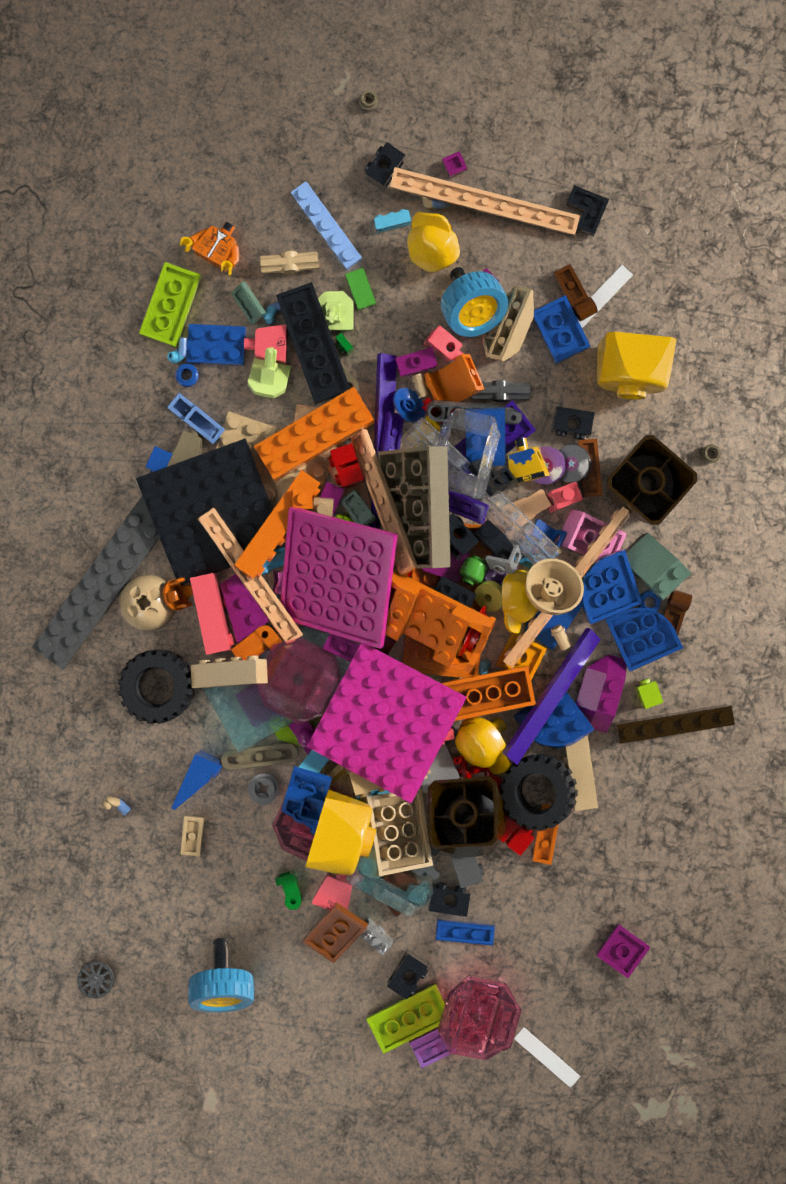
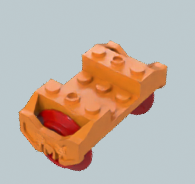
M393 567L385 635L398 641L402 634H405L436 650L432 658L433 660L449 668L465 670L470 673L486 645L496 618L486 615V605L482 607L480 612H477L412 579V570L405 575H400L395 570L396 568ZM466 651L473 653L470 660L462 657Z

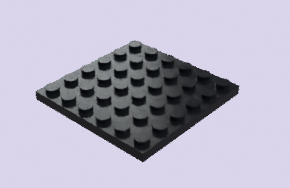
M246 438L136 478L176 579H185L180 585L191 582L190 578L217 573L231 567L198 520L199 517L215 508L241 547L245 550L273 511ZM284 542L282 546L277 545L273 551L285 548L286 543Z

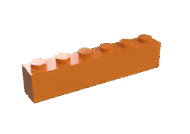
M301 470L233 567L252 580L255 576L259 578L265 570L262 566L266 560L270 562L275 556L276 552L273 550L277 545L282 546L286 540L285 533L287 532L289 508L292 507V490H312V498L314 499L320 492L318 486L321 483Z

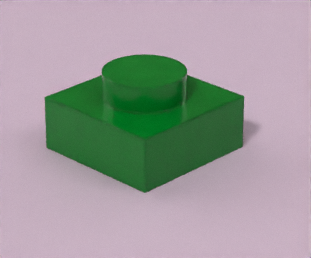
M342 333L335 337L337 342L335 345L342 354L345 352L349 356L354 352L353 346Z

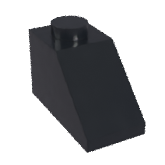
M487 519L474 534L477 536L479 543L491 554L508 560L514 548L513 544L501 530Z

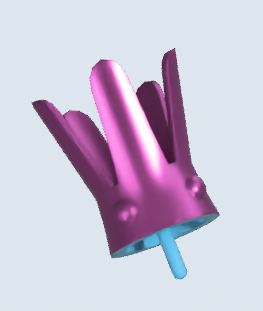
M274 570V586L272 591L278 594L277 598L279 599L282 590L283 572L278 570L276 573Z

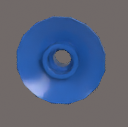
M401 388L395 392L393 403L398 414L404 420L412 423L421 421L425 416V411L422 408L424 403L422 399H418V394L409 388Z

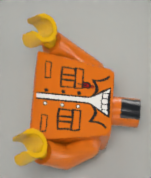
M226 221L221 230L210 226L190 237H182L179 243L180 247L186 245V252H189L192 247L195 255L221 269V273L228 270V275H232V269L239 261V247L236 240L231 237L235 227Z

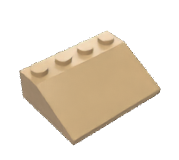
M419 788L412 803L391 792L363 798L359 797L361 802L372 807L369 827L376 829L373 845L368 857L371 876H383L433 866L421 788Z

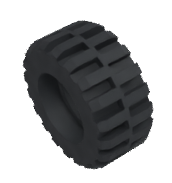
M162 649L149 650L135 655L133 659L126 663L127 666L120 673L122 677L118 679V685H120L118 695L122 696L123 701H121L123 707L126 706L128 708L127 712L131 716L134 715L137 720L146 721L148 724H161L179 717L188 709L195 693H193L194 688H191L190 665L184 662L180 655ZM153 668L166 670L174 681V693L163 704L149 703L143 697L140 690L142 676Z
M540 753L522 758L518 765L512 764L509 770L504 773V781L500 784V788L503 789L500 796L505 803L503 805L504 811L508 810L510 813L508 815L511 820L516 819L517 825L521 827L525 825L528 830L533 831L537 829L538 831H544L547 828L551 829L557 826L571 814V810L577 802L575 800L576 796H578V790L575 789L577 782L571 776L573 773L571 769H567L562 760L558 761L552 755L546 756ZM542 774L553 783L556 798L551 807L545 810H538L527 803L523 796L522 786L524 780L529 775Z

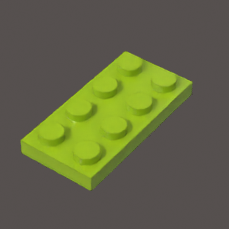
M164 262L139 334L176 348L202 276Z
M436 983L415 992L413 996L409 995L407 999L403 998L366 1017L383 1054L453 1019Z

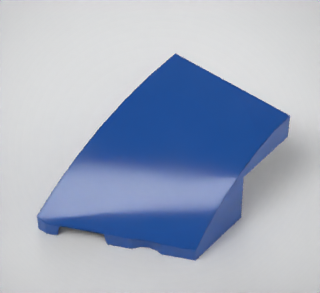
M294 766L281 810L288 816L293 817L299 824L303 823L310 828V832L315 834L332 777Z

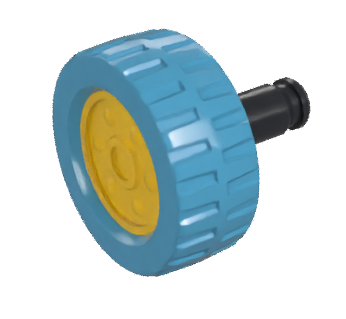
M461 267L452 269L450 278L453 282L447 287L441 299V311L447 324L454 333L464 337H475L487 333L496 327L506 314L508 299L503 287L492 274L476 271L466 274Z
M216 938L213 941V969L198 972L189 978L188 1004L193 1010L223 1013L241 1010L253 1004V976L248 971L229 968L228 940L226 938Z

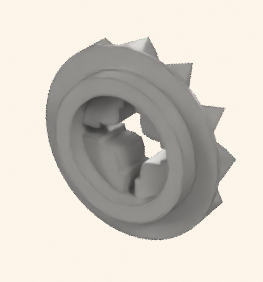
M262 773L252 778L248 786V792L254 802L269 804L278 796L279 785L272 775ZM260 782L264 786L270 784L267 794L264 791L257 793L261 788Z

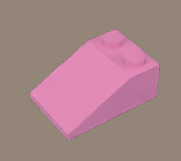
M571 509L562 531L567 532V535L561 547L585 556L588 552L589 544L593 540L596 541L600 536L599 532L603 526H608L609 524L584 512ZM619 530L596 561L620 550L627 533Z

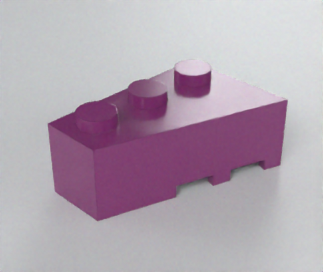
M236 573L220 584L237 643L243 641L257 628L270 622Z

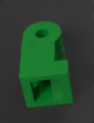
M295 869L277 874L275 877L276 885L283 886L286 896V907L290 910L298 909L301 905L302 893Z

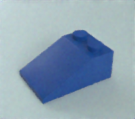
M202 750L194 755L171 809L175 810L212 778H216L222 769L220 758Z

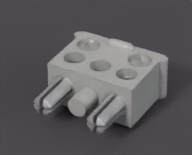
M367 918L365 920L368 923L367 929L360 936L380 954L384 955L394 940L385 933L381 926H377L372 920Z

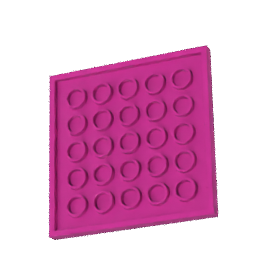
M289 508L280 602L293 621L379 649L382 648L385 639L397 534L301 508Z
M361 643L307 747L412 803L467 697L381 651Z

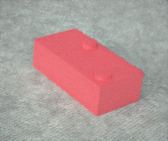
M211 573L190 578L206 655L231 650L234 647V642L230 632L226 613L227 606L222 594L219 575Z

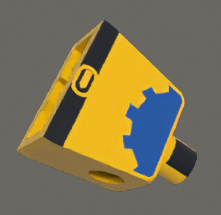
M526 438L515 440L517 451L508 454L509 470L518 480L517 484L550 476L539 448H528Z

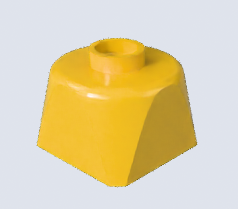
M607 332L598 344L597 384L605 390L617 392L618 398L641 400L646 398V394L663 392L669 384L676 339L666 336Z
M328 790L305 867L351 876L354 874L360 856L369 857L376 834V829L369 827L372 807L359 800Z

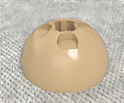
M552 558L541 560L531 567L526 577L525 589L527 597L531 604L543 613L549 615L565 614L573 610L583 597L584 585L582 578L577 570L565 561Z
M142 575L127 583L120 595L119 605L121 614L129 625L141 631H155L171 621L175 611L167 606L163 597V588L167 582L166 580L155 575Z

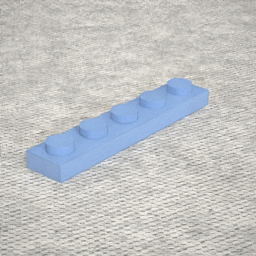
M304 182L294 189L291 195L345 269L348 270L362 260L361 255L309 184Z

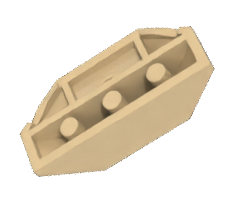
M515 286L512 288V291L506 294L508 308L504 318L496 327L482 335L486 357L504 362L520 351L534 317L532 289Z

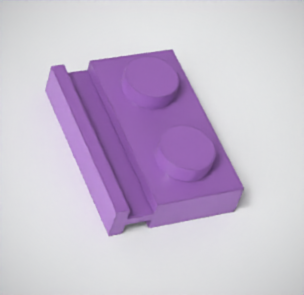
M444 1024L409 1041L421 1068L456 1052L454 1043Z

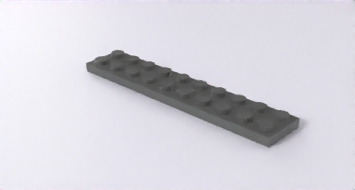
M143 495L32 646L33 649L62 670L66 668L160 539Z

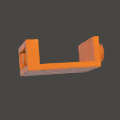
M461 354L455 358L456 361L436 372L424 374L426 386L431 390L433 400L461 402L485 390L470 354Z

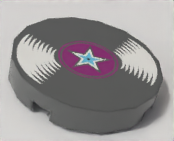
M578 445L562 447L559 451L564 456L566 466L565 472L560 479L567 483L579 482L585 479L592 466V460L587 450Z

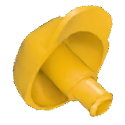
M423 212L414 214L407 237L411 261L429 273L438 272L451 266L459 258L460 254L456 234L452 231L451 224L440 214Z
M516 569L513 574L508 573L502 583L504 624L509 632L518 634L524 633L526 622L539 612L531 604L526 594L525 582L528 572L521 569Z
M481 717L467 718L462 722L456 734L455 745L469 764L480 768H488L494 774L503 773L511 766V761L502 753L506 748V744L500 734L507 729V726L501 718H495L492 723Z

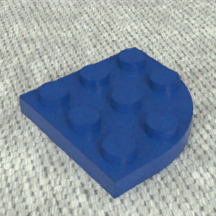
M624 549L595 561L583 577L584 593L581 603L589 624L643 603Z
M632 608L605 619L629 672L683 649L672 624L656 611L647 608Z
M566 692L534 739V742L541 746L564 748L580 741L593 732L594 728ZM534 705L527 706L513 715L519 726H521Z

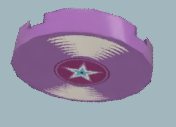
M540 447V453L550 476L535 479L534 481L539 484L549 485L557 482L563 476L566 466L565 459L561 452L553 447Z

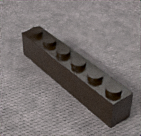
M727 704L613 723L616 742L620 744L735 725L732 706Z

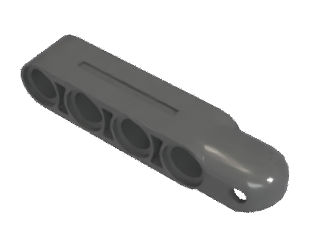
M433 400L426 407L429 418L440 422L465 423V409L505 408V425H516L522 419V413L511 407H498L494 404ZM433 407H440L439 414H431ZM453 408L460 409L457 416L450 415V411Z

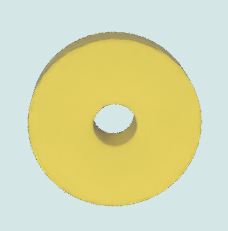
M484 581L476 588L475 594L477 595L475 600L481 608L486 605V611L493 612L502 607V586L498 583Z

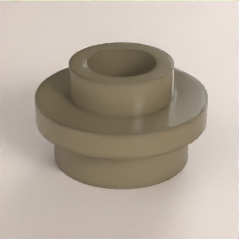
M365 91L361 94L360 105L363 109L371 111L378 106L379 100L375 92ZM371 99L373 102L371 104H367L366 100Z
M714 444L706 445L701 451V457L706 463H715L721 456L720 449ZM708 451L713 452V457L708 456Z

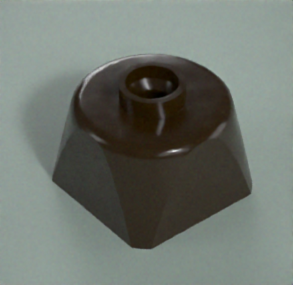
M646 435L613 468L608 476V489L614 503L620 509L624 507L629 510L630 517L650 525H659L696 484L698 477L697 472L654 435ZM642 476L648 477L651 480L652 488L650 491L642 486Z
M491 777L434 780L429 785V844L434 849L462 857H478L489 853L500 843L506 828V818L497 784ZM474 815L469 823L464 824L466 818Z

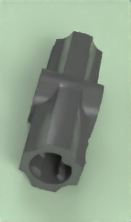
M507 380L482 382L485 390L473 395L472 400H492L493 402L529 400L530 383H509Z

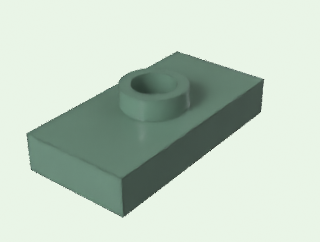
M245 281L241 282L231 293L252 325L256 324L266 314Z
M355 489L340 500L355 523L369 526L377 519Z

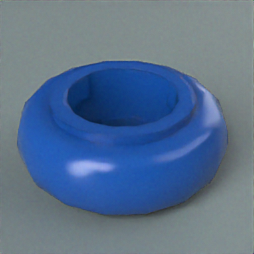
M186 363L177 368L175 378L181 386L191 387L198 381L199 374L195 366ZM189 370L192 372L191 379L183 380L182 373Z
M651 590L645 591L640 595L643 603L638 605L639 608H647L656 612L660 609L662 601ZM650 596L655 600L652 608H648L645 605V599Z

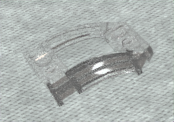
M456 408L443 422L436 446L447 447L452 428L488 437L478 476L448 469V491L473 496V498H485L496 449L501 437L494 416Z

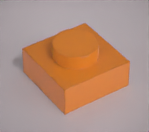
M292 490V507L312 510V490Z

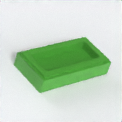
M360 268L346 273L345 276L358 311L376 305L364 269Z

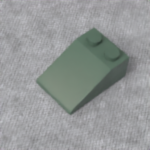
M646 533L626 552L633 574L660 600H664L691 574L679 559L649 533Z

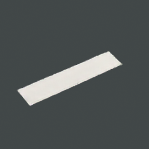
M623 265L591 297L598 311L633 276ZM594 315L581 322L579 321L581 327L583 328Z
M525 1027L514 1038L570 1088L579 1079L580 1075Z

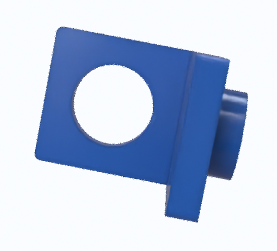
M536 519L528 536L547 548L559 549L567 532L555 530L540 519ZM560 535L558 542L554 544L555 539Z

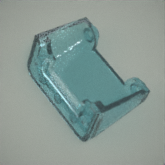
M360 856L354 874L349 875V882L352 886L406 916L415 915L428 903L433 894L432 884L424 879L418 885L410 883L407 890L403 891L384 879L374 876L377 870V863L370 856L368 858Z

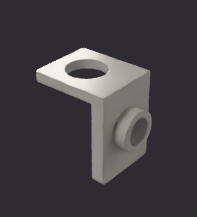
M515 544L508 560L487 555L486 561L490 570H495L498 573L513 574L522 554L519 546Z

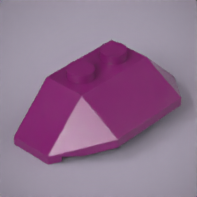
M609 654L586 667L576 705L593 726L594 730L607 733L616 715L626 679L627 668L623 658Z

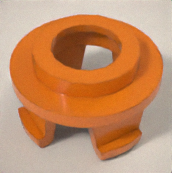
M184 578L169 580L163 588L164 600L167 606L174 611H179L193 605L192 602H188V597L193 595L192 585H180L181 582L185 581Z

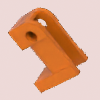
M263 625L233 647L231 651L236 657H242V660H247V656H260L267 649L274 651L284 642L270 626Z

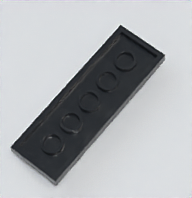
M310 282L277 294L278 303L315 405L335 398L349 390L350 386L313 283Z

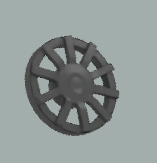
M101 961L87 963L78 974L77 983L79 990L89 998L105 996L114 984L112 969ZM93 965H99L98 971L94 970ZM89 966L91 968V974L85 970ZM102 967H104L107 970V972L102 973ZM82 973L87 975L88 978H81ZM106 975H110V980L104 979ZM81 981H88V983L83 986ZM103 983H110L108 989L103 985ZM88 986L91 987L89 992L85 990ZM99 987H101L105 992L100 994ZM95 988L96 994H91L93 989Z

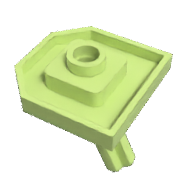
M344 291L324 292L318 300L329 331H354L353 300Z
M273 347L266 348L265 360L254 358L248 386L255 395L274 399L285 393L292 366L276 363L277 350Z

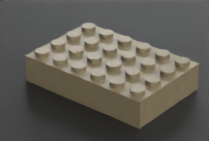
M426 446L378 452L381 469L418 565L415 568L450 567L447 447Z

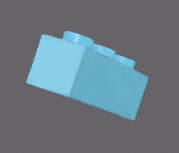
M402 209L399 212H390L384 216L377 215L374 218L376 232L379 233L411 225L409 210Z

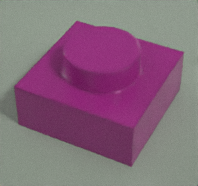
M460 151L442 158L449 178L467 171V166Z

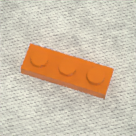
M543 803L541 810H545L552 805ZM559 824L551 829L547 828L544 831L537 832L532 861L552 865Z

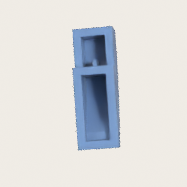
M177 393L166 407L212 444L225 431L222 426L180 393Z

